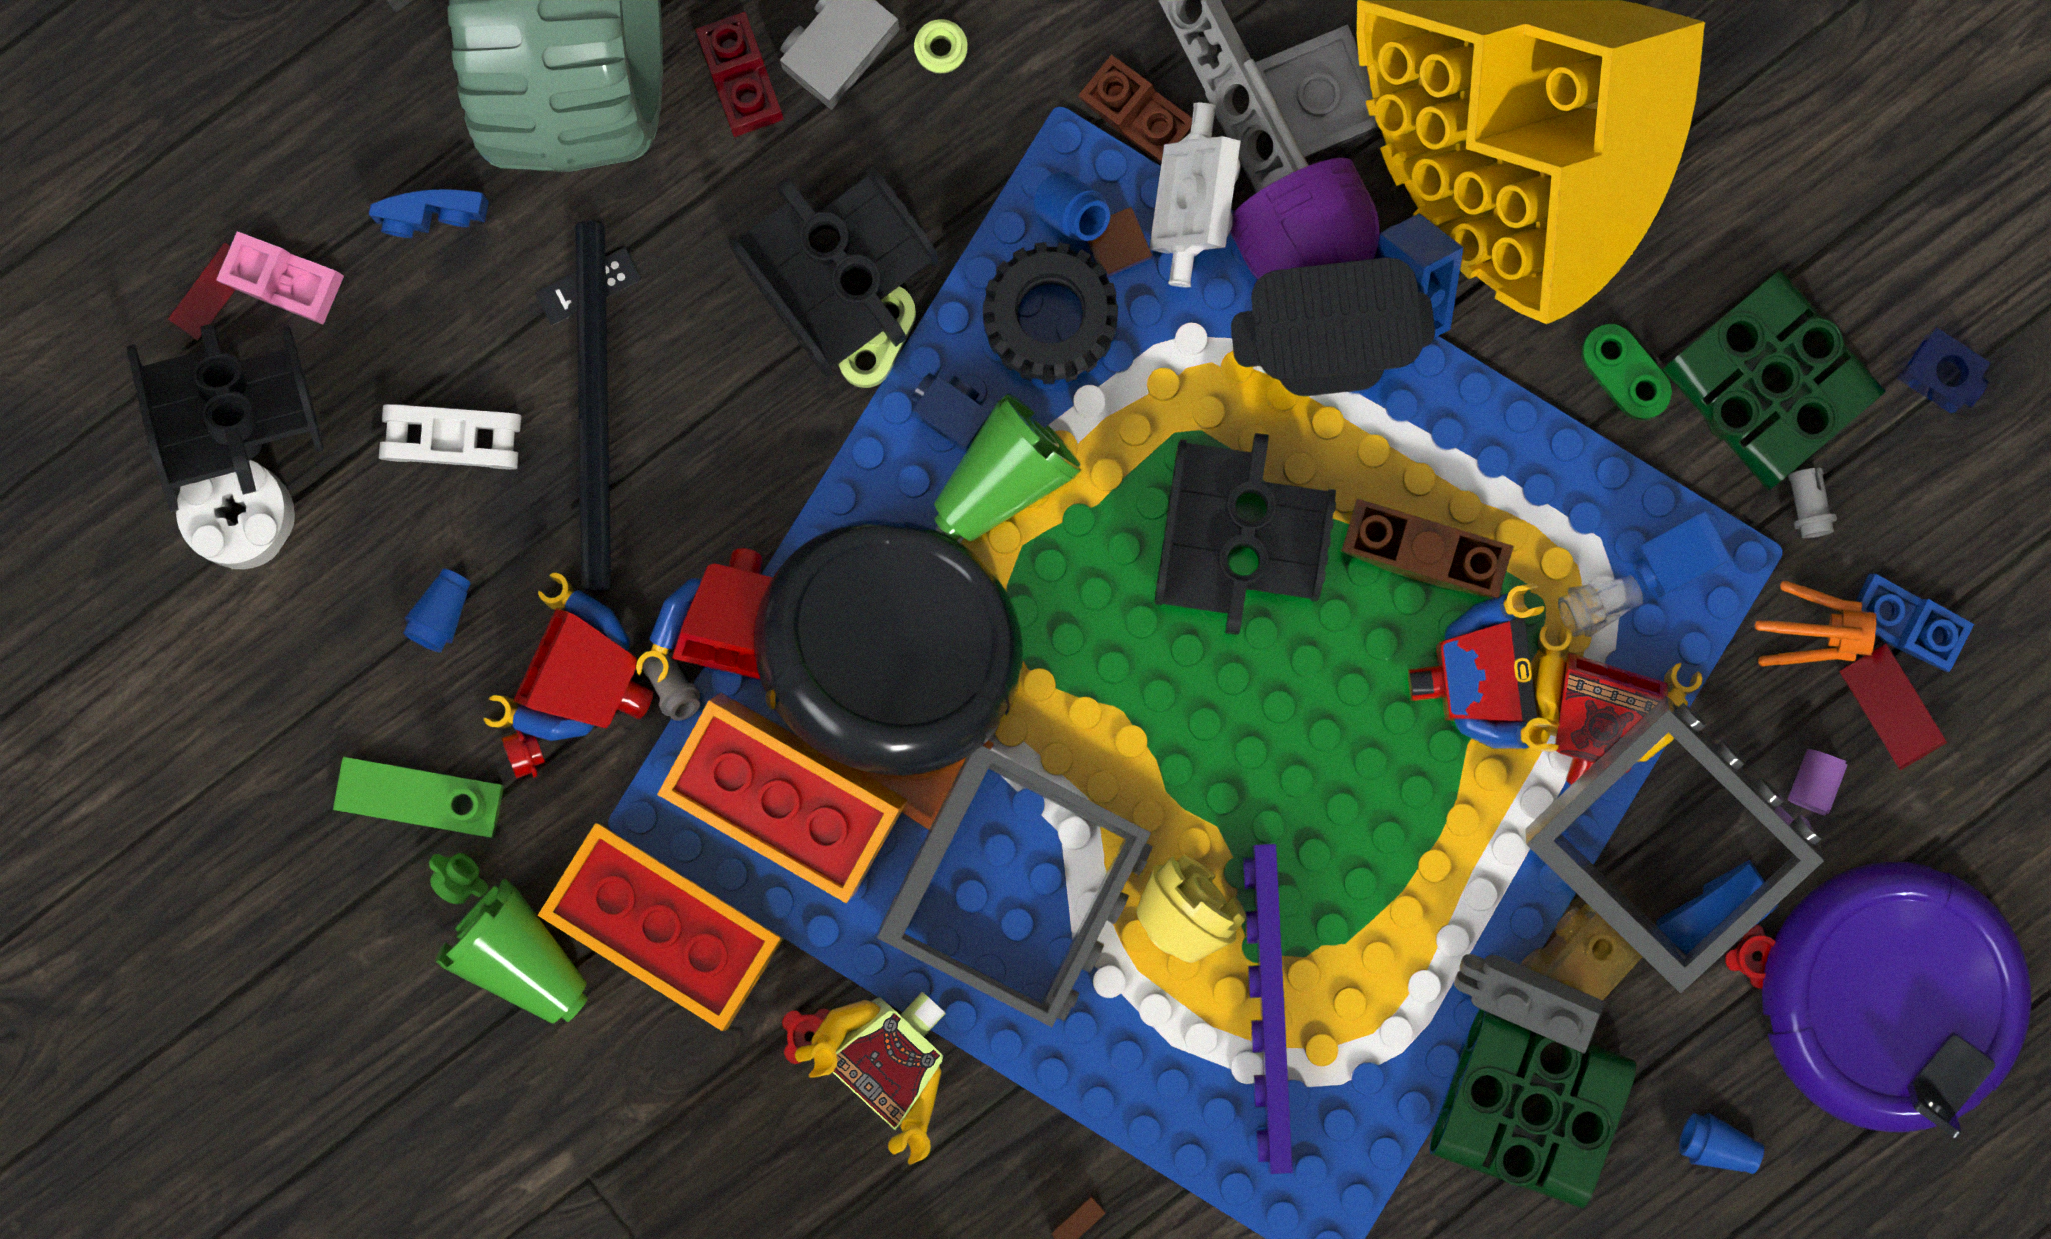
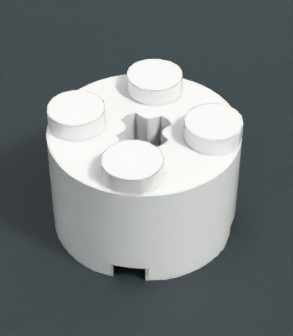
M249 460L256 492L243 495L236 472L181 486L177 499L179 508L176 511L177 523L188 545L204 558L232 569L254 568L272 560L284 545L288 536H290L294 526V505L288 489L276 475L252 460ZM233 502L246 507V512L238 515V524L236 525L225 518L226 513L232 510Z

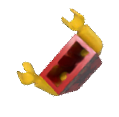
M1548 624L1542 627L1539 634L1538 647L1545 656L1540 657L1538 662L1534 693L1540 718L1555 720L1560 725H1549L1544 730L1555 737V745H1559L1556 750L1558 753L1573 757L1566 776V781L1571 785L1665 696H1668L1678 707L1682 703L1687 706L1688 701L1685 699V696L1697 690L1702 684V675L1699 671L1693 674L1689 687L1679 684L1676 675L1681 667V662L1666 672L1664 682L1572 653H1568L1565 662L1561 656L1565 655L1570 647L1572 640L1570 629L1566 627L1565 642L1560 646H1552L1545 639ZM1668 732L1637 762H1645L1672 742L1674 737Z

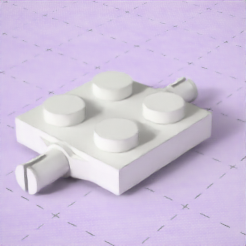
M1194 103L1190 134H1187L1178 143L1164 144L1149 249L1166 254L1173 253L1168 284L1177 287H1191L1194 256H1197L1203 250L1225 248L1227 236L1232 227L1231 205L1234 184L1240 172L1238 156L1241 141L1224 136L1211 137L1217 106L1209 103Z

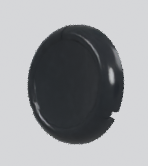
M886 519L852 522L829 529L801 545L787 558L773 576L760 602L755 620L754 653L757 670L765 691L768 692L773 689L780 700L775 707L776 711L790 729L803 741L834 761L855 769L884 775H912L935 771L952 765L968 757L994 735L999 727L1000 719L1010 711L1018 691L1023 665V640L1017 614L1006 590L991 569L974 552L957 540L930 527L912 522L900 523L889 522Z

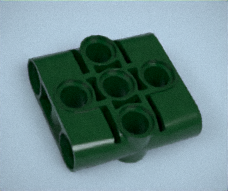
M1781 269L1663 368L1666 374L1704 416L1711 433L1729 445L1767 491L1776 486L1886 392L1843 342V336L1838 326L1829 320L1823 319ZM1805 313L1809 319L1784 341L1780 342L1776 336ZM1731 327L1744 328L1752 339L1750 351L1742 353L1734 351L1727 343V330ZM1806 333L1819 334L1824 338L1827 343V353L1824 358L1816 359L1806 354L1802 344ZM1842 356L1846 362L1817 385L1813 379L1837 358ZM1765 368H1778L1784 373L1787 386L1783 393H1773L1765 388L1761 377ZM1732 375L1736 381L1707 405L1702 399ZM1732 401L1744 408L1747 419L1743 427L1733 428L1723 421L1721 417L1723 403ZM1800 408H1811L1818 412L1822 420L1821 431L1818 434L1806 433L1799 427L1797 415ZM1769 418L1773 424L1744 448L1739 442Z
M1479 1009L1471 1025L1430 1141V1154L1504 1180L1511 1185L1520 1186L1570 1205L1584 1208L1595 1190L1636 1073L1635 1060L1589 1044L1584 1054L1559 1043L1562 1048L1560 1063L1552 1069L1545 1070L1540 1061L1541 1052L1546 1045L1556 1041ZM1490 1075L1494 1083L1492 1095L1484 1102H1474L1471 1095L1474 1081L1481 1076ZM1539 1093L1544 1101L1543 1111L1536 1119L1527 1121L1522 1115V1104L1528 1096ZM1588 1111L1593 1116V1129L1586 1137L1577 1139L1572 1132L1573 1121L1580 1113ZM1522 1145L1526 1154L1523 1165L1515 1171H1506L1503 1165L1504 1154L1510 1147Z

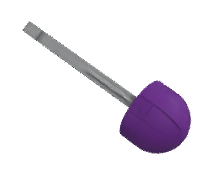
M1159 0L1206 91L1205 95L1209 103L1217 106L1215 115L1226 136L1241 141L1238 159L1256 194L1246 200L1232 213L1233 220L1230 233L1253 275L1259 279L1264 274L1274 270L1374 259L1379 242L1378 215L1372 198L1353 162L1348 158H1334L1308 165L1254 59L1250 58L1221 0H1200L1202 13L1195 23L1191 22L1187 17L1185 11L1187 0ZM1204 32L1206 37H1200L1199 33ZM1220 44L1222 51L1217 56L1219 63H1214L1212 57L1217 52L1216 45ZM1239 85L1244 86L1249 94V106L1244 114L1238 113L1232 102L1234 90ZM1262 131L1267 132L1273 141L1272 155L1266 161L1259 156L1256 149V141Z

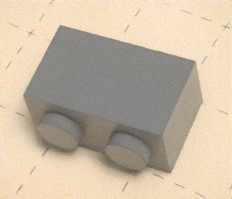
M819 0L814 8L819 13L806 29L802 26L795 28L780 48V51L784 53V56L780 59L783 71L831 110L900 30L898 19L876 0Z

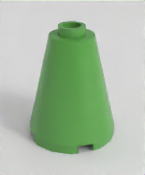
M1009 393L997 402L934 502V506L939 512L934 520L952 539L958 540L960 537H964L968 541L977 539L1071 481L1082 470L1079 468L1081 465L1079 460L1049 425L1044 428L1038 421L1032 418L1035 412Z
M506 878L502 879L499 888L494 885L455 928L458 931L456 937L460 940L453 947L445 942L435 958L436 963L443 969L552 1024L560 1018L569 1022L588 1000V997L582 993L587 985V981L515 885Z

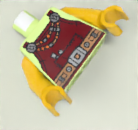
M923 992L913 1000L901 1015L880 997L872 1002L862 1000L832 1009L813 1036L812 1045L798 1048L795 1052V1058L798 1062L809 1061L814 1058L815 1065L809 1073L810 1078L829 1075L833 1072L894 1130L900 1125L903 1132L895 1135L888 1142V1149L893 1155L904 1151L908 1143L911 1149L908 1159L909 1165L928 1156L931 1145L926 1132L935 1104L941 1076L939 1065L942 1062L943 1055L924 1037L946 1013Z

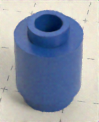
M1056 172L1048 176L1036 191L1034 209L1037 216L1070 239L1091 241L1098 238L1106 230L1110 221V210L1105 198L1067 172Z

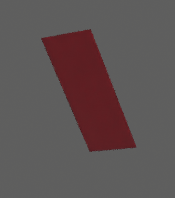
M227 243L222 245L168 318V320L197 341L202 336L200 326L211 324L236 290L216 280L231 247Z

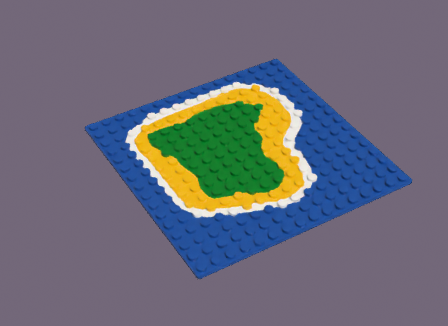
M1057 107L1048 116L897 357L889 375L877 389L762 575L773 577L787 558L801 545L813 537L843 524L864 520L886 519L889 522H912L946 534L934 520L939 514L934 506V502L965 455V452L914 417L913 409L917 403L911 399V396L929 372L936 377L937 375L948 383L953 376L958 377L980 394L975 402L981 406L987 398L997 403L1007 393L1015 396L1035 412L1032 418L1038 421L1044 428L1049 425L1081 464L1079 468L1082 470L1071 481L977 539L968 541L964 537H960L957 540L974 552L991 569L1006 590L1017 614L1023 640V665L1018 691L1007 715H1003L997 731L989 739L994 743L991 750L1151 832L1146 843L1153 846L1146 860L1147 864L1139 876L1131 872L1121 891L1129 895L1121 915L1115 924L1106 921L1097 939L1104 943V947L1095 966L1090 973L1082 969L1072 988L1079 992L1074 1007L1071 1008L1065 1021L1057 1018L1053 1027H1050L875 937L929 831L901 812L858 891L845 903L657 795L708 701L720 692L798 736L780 717L776 709L771 710L768 707L765 699L766 691L760 679L704 666L693 683L700 692L699 709L694 715L685 720L676 721L671 718L611 814L608 826L619 836L875 996L882 998L901 1012L923 992L946 1013L931 1029L933 1032L1265 1239H1365L1436 1124L1471 1025L1480 1009L1473 1005L1471 1001L1472 996L1459 991L1454 986L1457 972L1460 971L1459 966L1462 957L1466 954H1474L1485 959L1488 955H1498L1530 969L1576 892L1526 845L1525 829L1571 786L1566 781V776L1573 757L1560 754L1557 751L1545 752L1530 747L1525 749H1493L1461 734L1456 727L1455 721L1445 720L1442 698L1411 700L1408 669L1438 666L1436 645L1439 642L1445 641L1447 627L1473 605L1492 598L1442 588L1398 575L1341 552L1356 500L1361 499L1514 546L1499 596L1508 594L1516 586L1534 583L1538 585V588L1528 590L1525 593L1524 603L1529 609L1544 606V611L1541 614L1525 618L1534 693L1538 662L1540 657L1545 656L1538 647V638L1542 627L1548 624L1545 639L1552 646H1560L1565 642L1566 627L1572 632L1570 647L1565 655L1561 656L1565 662L1568 653H1572L1664 682L1666 672L1681 662V667L1677 671L1676 676L1679 684L1684 687H1689L1693 674L1699 671L1702 675V684L1697 690L1685 696V699L1688 701L1687 706L1690 708L1780 561L1782 548L1778 543L1439 336L1435 337L1428 346L1423 347L1419 356L1411 364L1401 368L1385 369L1380 380L1375 385L1359 391L1316 396H1297L1289 392L1280 380L1268 375L1261 366L1243 367L1239 365L1234 358L1231 322L1236 314L1252 311L1251 295L1258 279L1247 266L1231 233L1227 236L1225 248L1203 250L1197 256H1194L1191 287L1169 285L1168 280L1170 279L1173 253L1166 254L1150 250L1152 259L1107 277L1110 283L1113 282L1116 290L1118 305L1117 328L1106 356H1102L1097 361V366L1089 373L1084 371L1077 375L1076 380L1066 382L1065 379L1055 380V384H1043V380L1032 378V381L1021 378L1019 372L1014 369L1010 371L1002 364V359L997 353L994 354L987 334L985 333L983 301H985L988 282L990 279L993 280L996 275V268L1003 260L1006 263L1013 258L1015 251L1023 247L1025 251L1035 249V243L1046 242L1047 247H1058V242L1070 244V250L1078 253L1080 249L1091 255V260L1095 263L1085 240H1072L1037 216L1034 209V197L1040 184L1048 176L1056 172H1067L1102 194L1109 207L1110 215L1132 207L1146 242L1150 247L1161 166L1069 109ZM1046 284L1032 289L1023 297L1019 305L1018 317L1022 329L1028 336L1044 343H1057L1070 338L1077 332L1082 322L1083 310L1079 298L1071 290L1060 285ZM1255 433L1267 434L1269 439L1263 482L1324 491L1329 489L1336 490V508L1333 513V529L1330 533L1331 543L1327 553L1329 555L1328 563L1325 567L1326 576L1320 600L1310 601L1309 598L1246 589L1239 635L1225 633L1228 615L1226 613L1162 604V606L1155 605V592L1178 442L1182 439L1187 440V443L1252 452ZM1244 494L1235 503L1236 511L1243 520L1249 522L1258 521L1266 514L1265 502L1256 494ZM1706 511L1731 560L1660 598L1654 588L1646 591L1633 568L1632 563L1639 560L1634 550ZM1237 547L1228 554V565L1234 573L1245 576L1257 570L1258 557L1252 549ZM776 695L775 702L777 705L780 700ZM1536 704L1537 718H1539L1540 715ZM1543 729L1541 734L1543 743L1555 744V737ZM1665 747L1647 761L1636 762L1628 773L1620 777L1561 833L1593 865ZM988 769L905 934L1041 1003L1124 839ZM1276 844L1293 1173L1270 1174L1268 1172V1162H1258L1256 1130L1266 1129L1265 1107L1255 1108L1254 1075H1263L1262 1053H1252L1251 1020H1261L1260 998H1250L1248 966L1258 965L1257 944H1247L1246 922L1235 931L1236 940L1233 943L1194 963H1189L1159 949L1150 940L1147 931L1138 919L1136 910L1153 868L1157 865L1164 866L1172 856L1176 861L1183 855L1196 860L1216 875L1211 882L1220 890L1227 903L1236 897L1245 912L1255 911L1254 889L1244 890L1243 857H1253V845Z

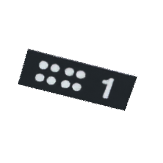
M625 247L606 256V298L642 280ZM576 272L535 292L551 326L577 313Z

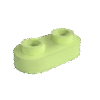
M899 286L881 299L885 306L894 305L899 309L900 314L896 321L903 329L907 338L916 319V308L910 294ZM881 332L839 363L843 376L848 382L857 387L870 388L879 385L889 375L905 341L895 347L886 334ZM869 352L876 358L874 367L866 371L859 369L856 366V358L861 353Z

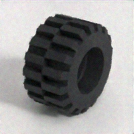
M1046 242L1035 243V249L1025 251L1023 247L1015 251L1013 258L1006 263L1003 260L996 268L995 277L993 280H989L986 287L985 301H983V320L989 345L994 354L997 353L1002 359V364L1010 371L1012 369L1020 373L1021 378L1028 381L1036 378L1043 380V384H1055V380L1065 379L1066 382L1076 380L1077 375L1084 371L1089 373L1097 366V361L1102 356H1106L1117 328L1118 305L1116 290L1113 282L1110 283L1107 278V271L1100 263L1096 265L1091 260V255L1080 249L1079 253L1070 250V244L1058 242V247H1047ZM1055 284L1071 290L1081 302L1083 310L1081 325L1074 335L1064 341L1057 343L1037 341L1028 336L1020 325L1018 311L1021 300L1029 291L1041 285Z

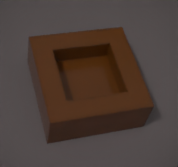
M1132 207L1110 215L1109 224L1103 234L1094 240L1086 241L1096 265L1100 263L1107 271V277L1152 259V253Z
M1090 1194L1051 1231V1235L1055 1239H1078L1106 1211Z

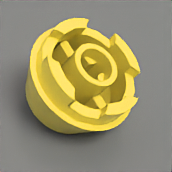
M1183 855L1178 861L1172 856L1164 866L1157 865L1153 868L1136 913L1142 926L1147 931L1148 937L1159 949L1185 962L1194 963L1233 943L1236 940L1235 931L1245 922L1246 913L1236 897L1232 898L1228 903L1225 901L1223 894L1211 882L1216 877L1215 874L1186 855Z

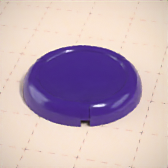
M1880 862L1849 869L1820 884L1806 895L1786 918L1774 939L1776 942L1774 947H1771L1764 971L1766 975L1765 979H1763L1762 987L1763 1014L1770 1015L1773 1033H1768L1770 1044L1784 1072L1793 1084L1811 1102L1839 1120L1865 1129L1884 1132H1913L1936 1127V1124L1913 1108L1907 1085L1951 1033L1959 1034L1995 1062L1993 1071L1956 1113L1957 1118L1976 1108L1984 1098L2001 1085L2021 1052L2031 1013V983L2024 952L2012 927L1999 909L1976 888L1955 875L1933 870L1930 866L1909 862Z

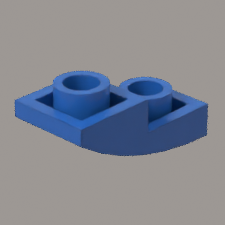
M447 189L423 190L400 194L373 203L370 206L369 216L376 223L382 224L381 232L397 237L413 238L414 230L429 233L433 213L439 214V222L458 227H469L470 220L485 222L489 201L483 193Z
M1877 574L1868 575L1855 600L1862 602L1863 612L1876 613L1875 638L1946 672L1951 671L1974 626L1973 623L1930 599H1921Z
M1748 860L1703 886V894L1658 918L1656 926L1687 955L1765 881L1752 862ZM1778 903L1769 913H1767L1760 921H1762V920H1763L1765 917H1767L1771 912H1773L1776 908H1778V907H1779V903Z

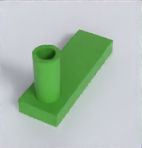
M343 757L333 810L494 838L504 785Z

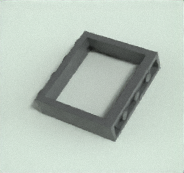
M1665 696L1525 829L1526 845L1670 984L1682 993L1822 864L1824 857L1821 846L1818 843L1822 840V837L1811 827L1810 822L1802 815H1799L1794 820L1780 806L1784 802L1783 797L1766 779L1761 777L1755 782L1741 768L1745 761L1728 742L1722 739L1716 744L1702 731L1706 723L1695 710L1692 711L1684 703L1678 707L1668 696ZM1668 732L1794 854L1687 955L1561 834Z
M981 746L965 758L875 937L1018 1011L1053 1027L1057 1018L1065 1021L1078 999L1079 992L1072 988L1081 970L1083 969L1090 973L1095 966L1104 947V943L1097 939L1106 921L1115 924L1121 915L1129 895L1121 891L1131 872L1139 876L1147 864L1146 860L1153 846L1146 843L1151 832ZM988 769L1124 839L1041 1003L905 934Z

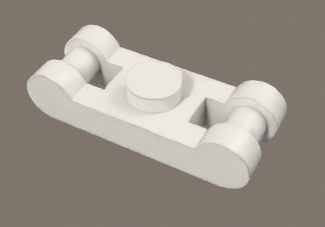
M383 405L382 422L387 423L386 440L385 442H380L379 459L517 469L518 452L513 451L515 432H520L521 415L407 405ZM408 425H422L420 444L407 443ZM478 429L493 430L492 449L477 448Z

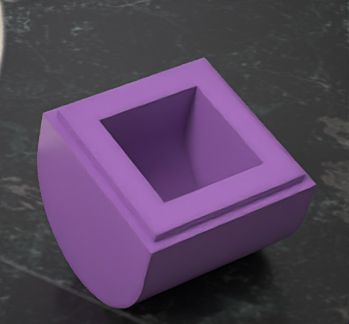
M1806 749L1787 800L1823 816L1829 814L1847 768L1846 761L1820 751Z

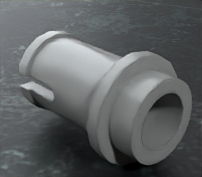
M1823 468L1804 469L1788 475L1798 520L1793 524L1795 529H1800L1802 538L1820 537L1834 532L1832 523L1837 521L1836 514H1830L1823 479Z
M667 652L666 658L670 666L669 674L658 683L659 675L663 671V663L657 657H649L643 665V671L649 677L660 697L659 707L661 712L676 721L685 720L694 715L700 707L699 689L694 684L688 683L677 660L672 659L673 653Z

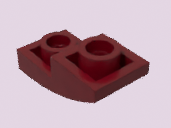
M746 12L695 29L733 136L737 137L784 120Z
M1887 644L1874 650L1871 656L1866 655L1839 671L1900 771L1947 743Z

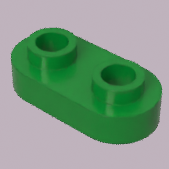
M1605 324L1595 328L1586 337L1581 349V358L1585 368L1626 416L1634 420L1646 421L1657 417L1667 408L1672 395L1670 381L1628 330L1619 325ZM1610 341L1617 344L1620 350L1617 359L1609 360L1602 355L1601 345L1604 342ZM1641 382L1650 384L1654 389L1653 399L1649 401L1639 399L1635 391L1637 384Z

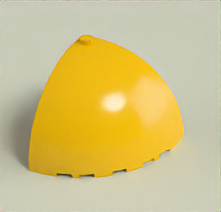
M1357 0L1359 66H1367L1373 99L1365 101L1369 116L1375 115L1377 125L1382 130L1387 145L1380 147V150L1396 186L1404 184L1418 207L1413 215L1415 216L1420 213L1463 246L1460 271L1468 279L1478 277L1496 291V300L1513 310L1542 323L1549 324L1567 316L1584 305L1618 273L1633 254L1651 226L1673 181L1685 147L1695 107L1705 22L1622 0Z

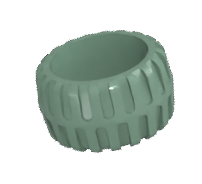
M449 0L447 13L448 26L451 27L453 43L451 55L453 67L457 71V91L460 104L465 110V123L475 148L491 165L502 169L571 172L632 161L645 155L656 136L662 102L663 36L660 0Z

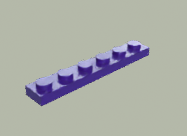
M1276 844L1252 846L1253 857H1243L1244 890L1254 889L1255 911L1245 912L1247 944H1257L1258 965L1248 966L1250 998H1260L1261 1020H1251L1252 1053H1262L1263 1075H1254L1255 1108L1265 1107L1266 1129L1256 1130L1258 1162H1268V1172L1270 1174L1293 1173L1277 852Z

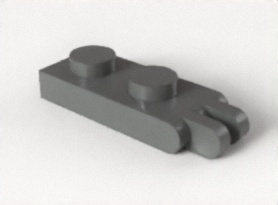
M1466 954L1462 957L1459 966L1460 971L1457 972L1454 986L1459 991L1472 996L1471 1001L1474 1006L1585 1054L1606 1003L1605 1001L1498 955H1488L1485 959L1474 954Z

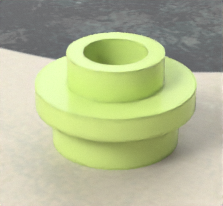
M938 19L928 22L919 30L915 38L914 49L919 63L924 68L934 73H948L963 63L968 45L963 30L957 24L949 20ZM938 39H945L951 44V50L947 55L937 56L931 51L932 43Z

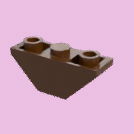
M1357 499L1341 552L1386 571L1431 585L1498 599L1514 546Z

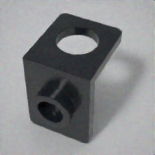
M1951 1033L1907 1085L1913 1108L1957 1139L1962 1130L1956 1113L1995 1068L1994 1060L1959 1034Z

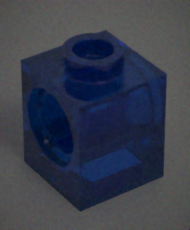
M1936 327L1926 334L1898 379L1952 414L1962 408L1964 404L1972 408L1989 384V380L1984 378L1983 374L1991 362ZM1939 361H1950L1958 367L1960 382L1957 387L1946 386L1938 379L1936 369Z

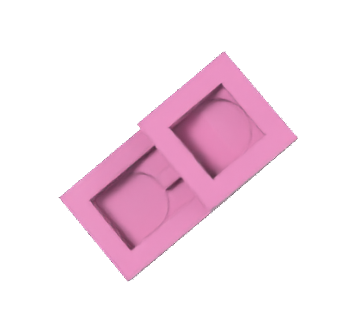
M237 231L216 280L252 297L323 325L344 276L336 270L290 254L283 248Z

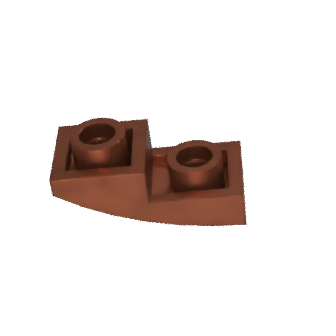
M1112 54L1078 95L1095 113L1159 164H1162L1164 144L1178 143L1191 132L1192 117L1157 93L1150 82Z

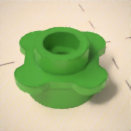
M457 853L452 857H444L440 854H434L429 860L430 868L435 871L430 879L431 886L435 893L445 901L453 904H462L468 900L471 894L482 897L487 892V883L479 878V868L468 855Z

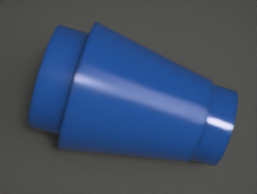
M442 569L439 576L435 578L404 618L408 624L403 634L427 649L442 652L446 643H453L467 596V590L471 582L451 570Z
M1693 1113L1686 1121L1679 1141V1153L1689 1157L1691 1164L1754 1174L1762 1162L1764 1144L1755 1141L1750 1136L1711 1113H1706L1704 1116Z

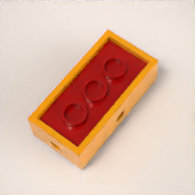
M721 692L708 701L657 794L845 903L858 891L908 799L856 769L834 761L818 752L800 737Z
M595 823L538 914L542 919L721 1031H726L784 940L783 937L598 823Z

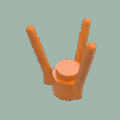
M1782 581L1780 583L1781 590L1840 611L1841 614L1831 613L1829 625L1758 620L1754 624L1755 629L1758 631L1828 638V646H1836V648L1761 656L1758 658L1760 666L1788 665L1835 659L1855 661L1857 654L1872 655L1876 633V613L1863 612L1862 602L1842 600L1805 586Z

